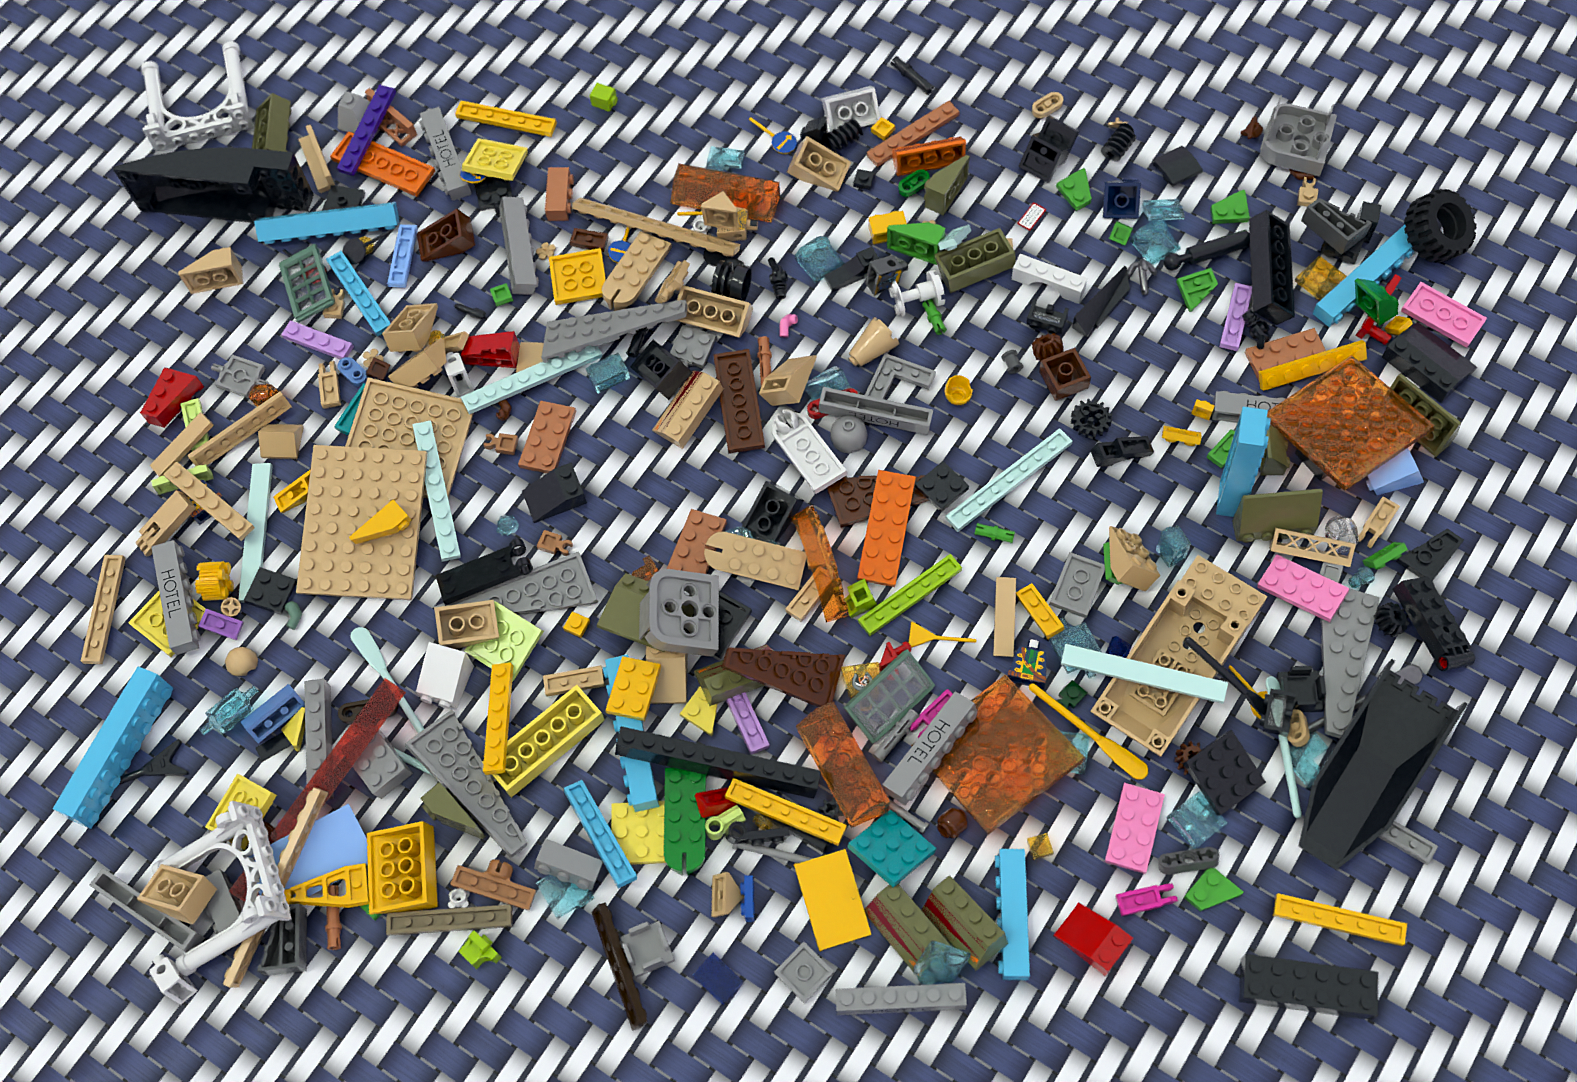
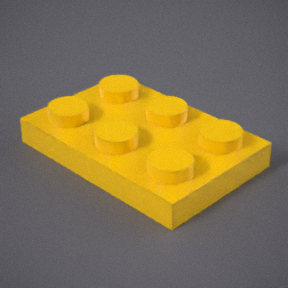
M622 656L605 710L606 713L645 721L661 665Z

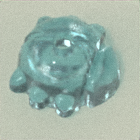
M506 514L505 516H500L496 532L501 533V535L506 534L510 536L511 533L518 530V522L514 520L513 515L509 516Z

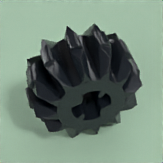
M1392 602L1378 607L1373 615L1376 619L1374 624L1379 626L1378 631L1382 630L1384 636L1389 635L1393 637L1402 634L1410 624L1404 609H1401L1399 604H1393Z

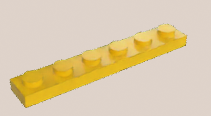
M461 100L455 112L456 118L549 137H552L557 125L556 119Z
M1360 340L1259 371L1260 389L1265 391L1366 360V342Z
M511 662L492 665L483 763L485 775L505 773L513 665Z
M733 778L725 795L727 800L839 846L847 828V825L735 778Z
M1279 893L1276 895L1273 916L1399 946L1405 945L1406 923Z

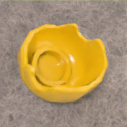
M954 375L946 383L944 393L951 404L964 405L970 401L973 389L970 387V380L962 375Z

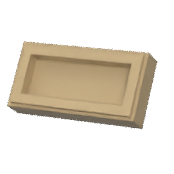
M463 331L444 337L445 353L463 350L469 334Z

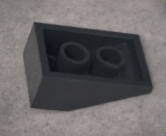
M654 339L630 366L668 400L692 373L688 367Z
M572 463L551 470L522 490L534 523L587 503Z
M765 481L739 531L752 539L776 544L796 517L804 499L774 482Z

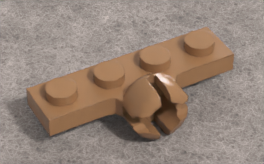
M495 859L490 861L485 872H478L457 865L450 884L453 887L502 903L511 904L530 911L537 892L534 889L511 882L510 878L513 867L509 863L503 862L502 864L500 860Z

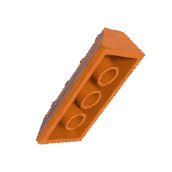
M961 136L951 137L944 140H935L893 149L892 160L896 175L912 174L919 169L928 171L944 168L965 156L966 140Z

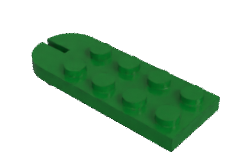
M665 768L664 859L671 870L683 876L682 861L683 854H686V872L688 876L702 866L706 855V817H701L695 798L696 793L706 791V775L677 768Z

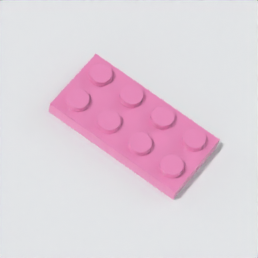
M1423 282L1419 283L1401 309L1403 313L1466 348L1487 319Z
M1277 554L1257 588L1328 622H1331L1349 592L1348 587Z
M1124 783L1105 863L1146 874L1165 794Z

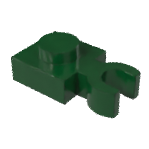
M1071 680L1059 693L1061 699L1056 701L1066 709H1068V706L1074 709L1087 696V692L1075 681Z

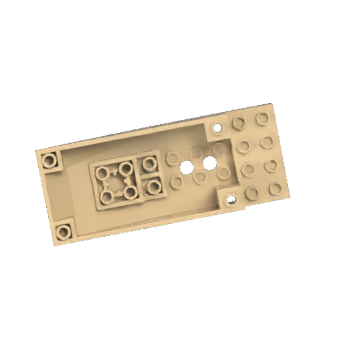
M1197 555L1182 579L1176 582L1126 658L1215 679L1218 672L1192 649H1185L1183 647L1184 639L1187 636L1191 637L1223 666L1268 596ZM1202 623L1205 626L1204 632L1196 633L1193 629L1194 624ZM1113 677L1090 712L1161 757L1201 698Z

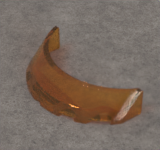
M810 505L792 516L791 520L804 547L827 623L848 616V607L823 525H821L817 511L815 512L814 506Z

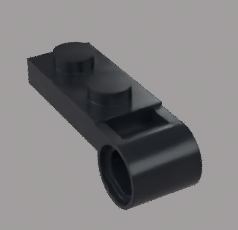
M739 821L733 822L725 832L726 840L729 843H752V846L764 845V842L772 841V844L784 843V840L790 836L789 827L747 832L745 824ZM731 829H738L741 836H733Z

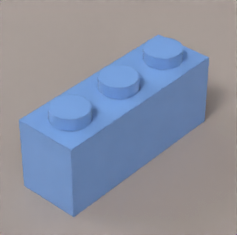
M287 684L243 719L241 723L255 741L260 743L296 714L301 707H304L305 702Z

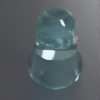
M1362 566L1354 576L1349 578L1348 583L1352 588H1357L1360 585L1372 583L1375 576L1369 567Z

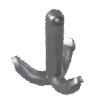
M1140 259V261H1136L1129 266L1127 276L1129 278L1132 272L1138 268L1142 295H1147L1146 271L1149 270L1154 276L1157 275V271L1150 262Z

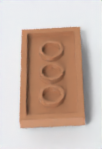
M1315 328L1266 342L1263 349H1258L1257 345L1246 348L1245 354L1259 381V371L1326 351Z
M540 401L518 463L519 468L548 473L558 467L576 414L575 407Z
M691 509L667 569L707 574L710 566L706 562L704 551L705 549L716 551L717 548L706 546V543L713 534L724 532L727 519Z

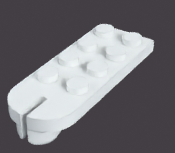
M784 409L782 413L788 423L785 424L782 421L781 415L777 413L772 427L774 439L815 494L848 475L847 470L804 415Z

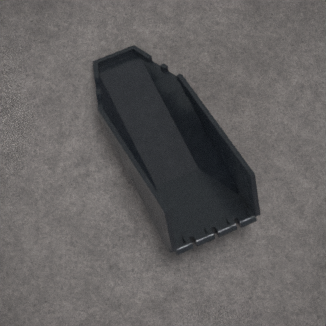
M1393 659L1386 664L1312 784L1298 847L1334 870L1340 868L1381 834L1390 829L1468 705L1463 702L1457 708H1453L1441 701L1437 707L1435 703L1438 698L1425 690L1420 695H1417L1416 693L1420 687L1404 679L1400 685L1397 682L1401 676L1390 670L1395 663Z

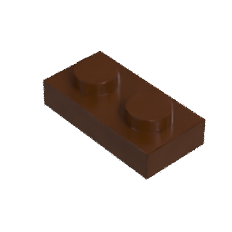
M574 228L570 239V246L590 250L601 248V251L604 252L609 236L607 233Z

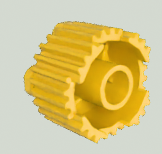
M224 561L203 562L197 565L199 580L195 581L196 593L201 594L203 601L227 599L229 592L234 590V582L229 577L231 573L230 563Z

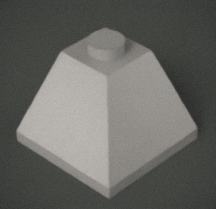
M345 91L338 105V129L347 133L348 131L355 133L370 101L360 95Z

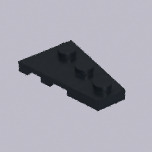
M1446 529L1421 546L1414 548L1408 554L1401 556L1396 562L1418 577L1428 576L1433 581L1464 539Z

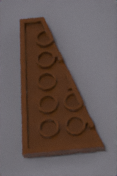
M728 648L721 668L828 711L831 709L845 655Z

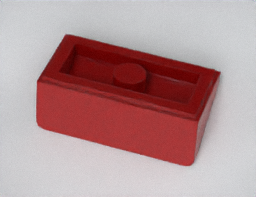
M729 787L695 794L702 818L720 815L737 805V803L725 799Z

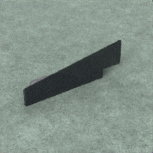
M1126 266L1074 316L1073 329L1088 337L1093 327L1097 329L1127 296L1130 286Z

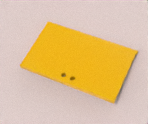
M846 849L794 864L819 951L872 935Z

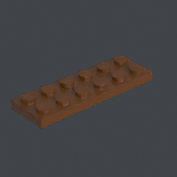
M745 349L713 354L717 380L720 381L723 387V391L720 394L728 454L765 448L750 350Z

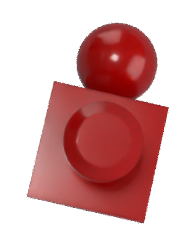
M890 641L887 642L881 662L879 663V671L881 672L906 649L911 652L912 648L909 642L905 641L895 649H893ZM896 668L894 671L899 676V671ZM891 674L886 678L890 681L895 680Z

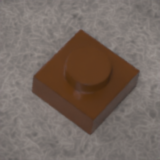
M373 357L366 375L383 381L390 368V364Z

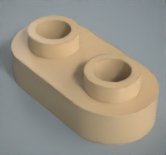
M1058 92L1047 94L1033 103L1032 114L1036 118L1047 117L1062 107L1063 96Z
M1294 709L1292 712L1287 738L1295 747L1305 745L1310 739L1307 718L1298 709Z

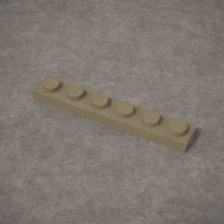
M512 905L387 913L386 934L390 936L512 927Z

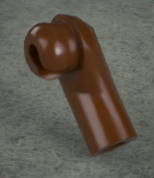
M1289 169L1290 173L1298 180H1303L1304 177H1307L1306 180H1313L1314 178L1312 174Z
M504 399L497 402L501 408L498 410L499 413L496 412V417L502 421L509 418L512 409L509 402Z

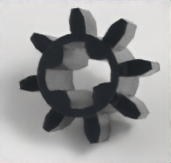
M835 798L829 802L824 800V807H819V811L823 812L822 815L838 822V817L844 816V812L839 810L842 808V803L837 804ZM828 809L835 810V814L828 813Z

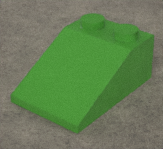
M929 222L888 225L887 249L937 265L934 254L944 250H940L938 243L945 237L946 228Z

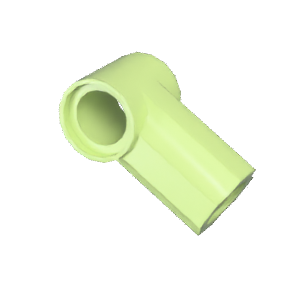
M735 805L717 817L709 818L705 826L707 836L712 840H718L723 837V834H725L727 828L733 822H745L746 818L740 807ZM712 825H718L720 827V830L717 832H712L710 830V827Z

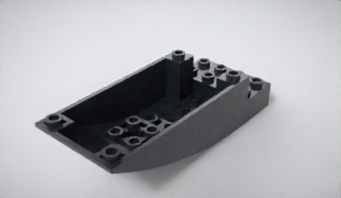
M233 147L200 148L154 155L113 167V171L138 209L143 212L254 223L258 218L273 217L276 208L309 212L314 196L294 153Z

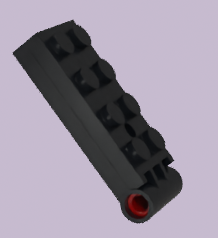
M1428 576L1403 580L1392 589L1440 671L1470 666L1475 662L1474 653L1468 650L1471 648V645L1466 639L1464 632L1458 626L1455 617L1447 608L1444 599L1439 595L1434 583Z

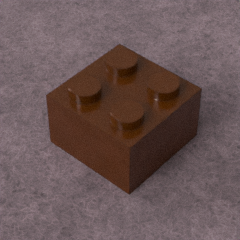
M1075 348L1041 360L1039 372L1055 401L1089 388L1091 376Z

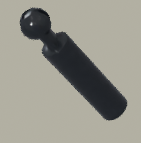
M1242 230L1187 247L1185 254L1182 255L1170 253L1164 258V266L1169 270H1176L1181 266V263L1186 261L1190 265H1194L1250 247V233L1247 230Z

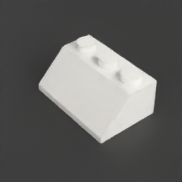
M872 86L822 98L824 113L831 132L833 129H837L838 126H843L850 119H855L863 127L875 124L881 118L875 88Z

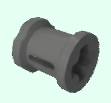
M1009 350L1001 356L1008 366L1007 371L1009 374L1018 373L1024 367L1017 358L1018 353L1016 350Z

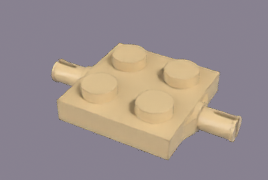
M683 260V262L678 261L671 274L664 280L655 299L657 303L669 301L674 291H678L683 286V280L689 273L687 269L690 265L686 260Z

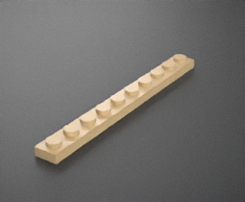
M584 198L577 199L572 205V209L578 210L581 214H591L595 218H605L612 223H622L629 228L642 229L646 233L652 232L660 237L673 238L676 242L690 243L693 247H703L710 252L717 251L727 257L734 256L740 250V244Z
M313 787V790L308 793L306 797L307 803L297 817L298 822L295 829L289 834V842L286 848L282 850L279 856L278 874L284 888L328 795L327 791ZM266 928L242 941L241 946L234 953V961L231 967L225 973L223 985L230 988L240 986Z

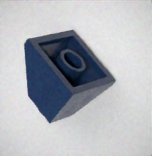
M1120 179L1105 182L1103 218L1139 219L1141 182L1138 179Z

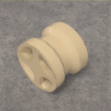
M233 597L225 599L221 604V612L229 617L236 616L241 610L239 600Z

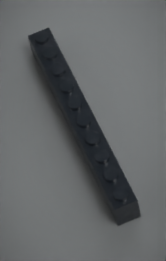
M622 726L620 727L615 748V755L731 781L735 778L749 785L814 799L817 792L821 773L820 770Z

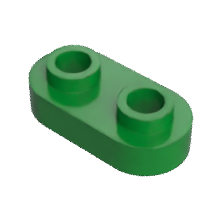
M919 169L902 179L898 185L900 195L910 197L923 189L926 181L930 179L929 173L926 170Z

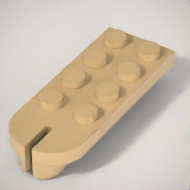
M639 232L602 286V296L610 309L613 308V302L614 311L626 309L627 306L636 301L671 250L672 243L644 232Z
M728 532L715 533L708 539L706 546L723 549L722 553L705 549L704 556L706 562L712 568L799 590L807 552Z

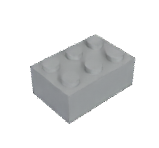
M373 724L369 725L340 749L372 794L380 799L384 798L413 774L383 732Z

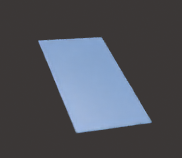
M349 804L315 821L284 889H290V887L344 866L366 863V866L368 865L367 838ZM289 835L270 844L273 849L276 865L280 861L279 856L282 850L286 848L289 842ZM254 854L252 856H248L250 858H253L256 862ZM322 886L309 888L307 890V897L322 890ZM262 889L259 891L260 895L263 893Z

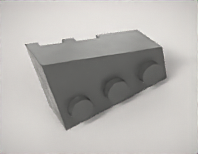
M1318 198L1307 206L1301 222L1342 255L1366 236L1372 222L1368 220L1364 222L1355 218V214L1350 213L1349 215L1339 210L1340 207Z

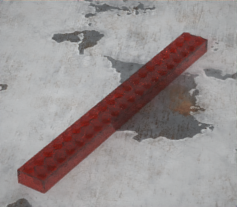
M386 678L383 680L268 837L270 844L289 835L295 829L298 822L297 817L307 803L306 797L313 790V787L328 792L323 803L324 806L406 692ZM245 870L228 891L243 902L246 901L247 896Z

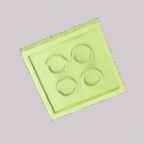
M494 601L499 638L467 646L464 652L491 669L493 664L511 662L513 665L512 681H514L544 631Z

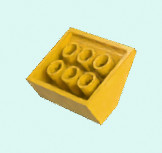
M421 821L367 833L369 914L420 911L438 907L434 827Z

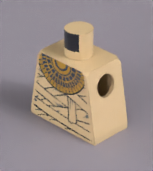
M736 207L739 231L717 227V238L729 241L745 240L747 238V230H758V220L749 219L747 209Z

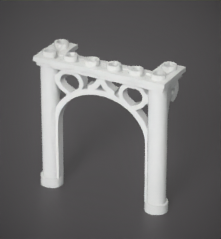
M226 42L222 46L229 83L228 95L217 108L200 116L180 117L169 113L164 107L158 64L147 61L141 65L149 107V114H146L148 125L143 128V131L155 151L254 128L247 104L239 57L240 47L236 42ZM224 112L230 114L227 118L218 119ZM164 116H165L167 119H169V121L166 122V124H165ZM176 124L183 125L180 129L171 131V128Z
M236 801L229 802V812L222 813L215 818L216 829L165 860H159L152 865L153 875L161 864L184 870L214 851L227 849L237 856L245 870L247 896L240 916L230 927L176 959V967L184 976L194 973L201 965L278 920H291L290 907L286 902L284 887L278 874L279 869L275 864L273 849L270 846L268 832L262 819L263 815L257 806ZM247 835L249 846L245 851H242L241 842L243 837ZM233 838L232 845L225 844L226 841ZM254 854L256 862L253 858H250L248 856H252ZM262 889L264 896H257L258 892Z

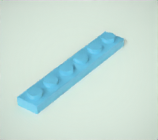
M339 251L327 258L328 264L377 337L381 335L391 323L343 252Z
M583 780L564 787L566 797L617 888L637 880L636 873Z

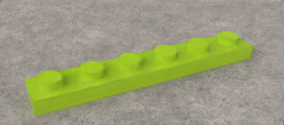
M951 554L947 555L860 617L858 623L869 636L873 635L961 572V565Z

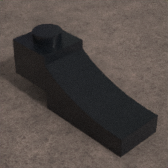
M871 246L857 252L856 256L844 265L825 274L824 279L831 291L834 292L864 279V274L868 272L870 261L877 260L879 257Z
M1148 436L1116 438L1113 442L1097 443L1090 450L1097 467L1113 466V464L1121 461L1151 456L1154 453Z

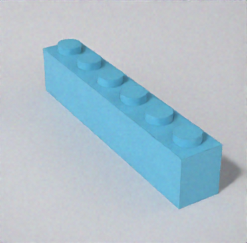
M999 849L998 855H995V868H999V876H995V887L1000 891V897H996V910H1000V918H997V925L1005 932L1008 944L999 951L1002 952V961H998V974H1002V980H1028L1030 968L1025 849Z

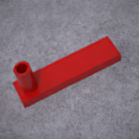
M1397 274L1385 286V290L1390 296L1401 280V277ZM1367 315L1355 336L1362 339L1368 334L1386 345L1392 336L1375 326V321Z

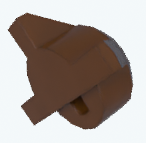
M1256 116L1252 117L1251 123L1246 129L1241 131L1242 136H1248V139H1255L1262 134L1263 127L1258 123Z

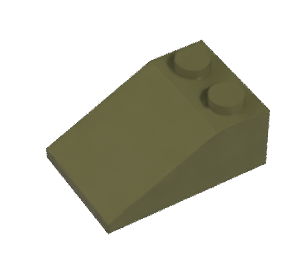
M965 155L934 173L932 178L926 181L924 186L926 190L924 195L925 208L944 216L968 178L970 156Z
M440 782L420 798L425 803L422 805V808L434 821L438 819L446 826L481 839L486 837Z

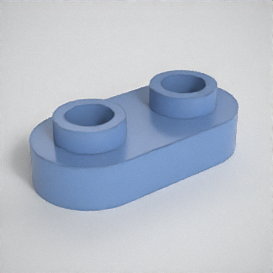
M344 357L338 362V370L351 384L356 387H361L363 383L366 384L369 376L366 375L365 369L354 359Z

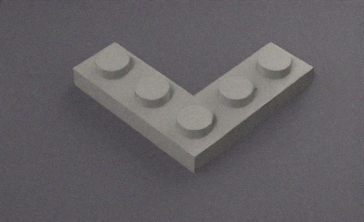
M885 353L865 396L885 399L894 378L929 390L936 371Z

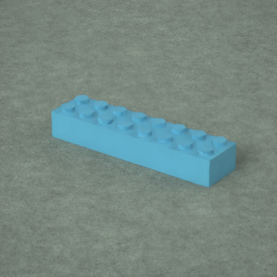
M1242 406L1220 479L1217 515L1234 517L1242 496L1251 494L1252 485L1254 486L1255 476L1257 477L1258 468L1261 465V460L1264 457L1265 448H1267L1268 436H1266L1270 426V418H1267L1268 410Z
M141 667L136 668L54 805L53 810L89 829L93 827L98 821L104 806L108 804L114 789L119 785L120 776L129 768L135 753L139 751L141 743L151 730L152 724L160 715L165 702L170 698L174 689L170 684L156 673Z

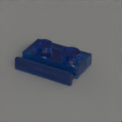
M714 953L692 974V977L722 1006L744 984V981Z

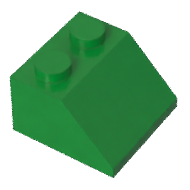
M1359 278L1355 280L1356 305L1379 326L1398 315V300L1394 296H1390L1383 286H1379L1372 280Z

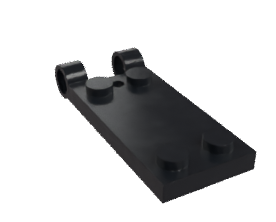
M514 539L505 548L435 575L445 606L518 576L531 573L533 566L529 558H519L515 565L512 561V557L521 556L526 552L524 541L522 539Z

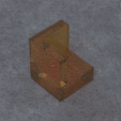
M650 555L643 558L644 566L633 571L632 576L649 581L659 571Z

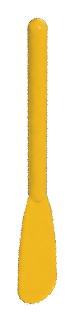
M1034 683L1029 685L1031 692L1096 741L1099 747L1131 777L1141 780L1148 775V767L1145 762L1114 741L1098 734Z

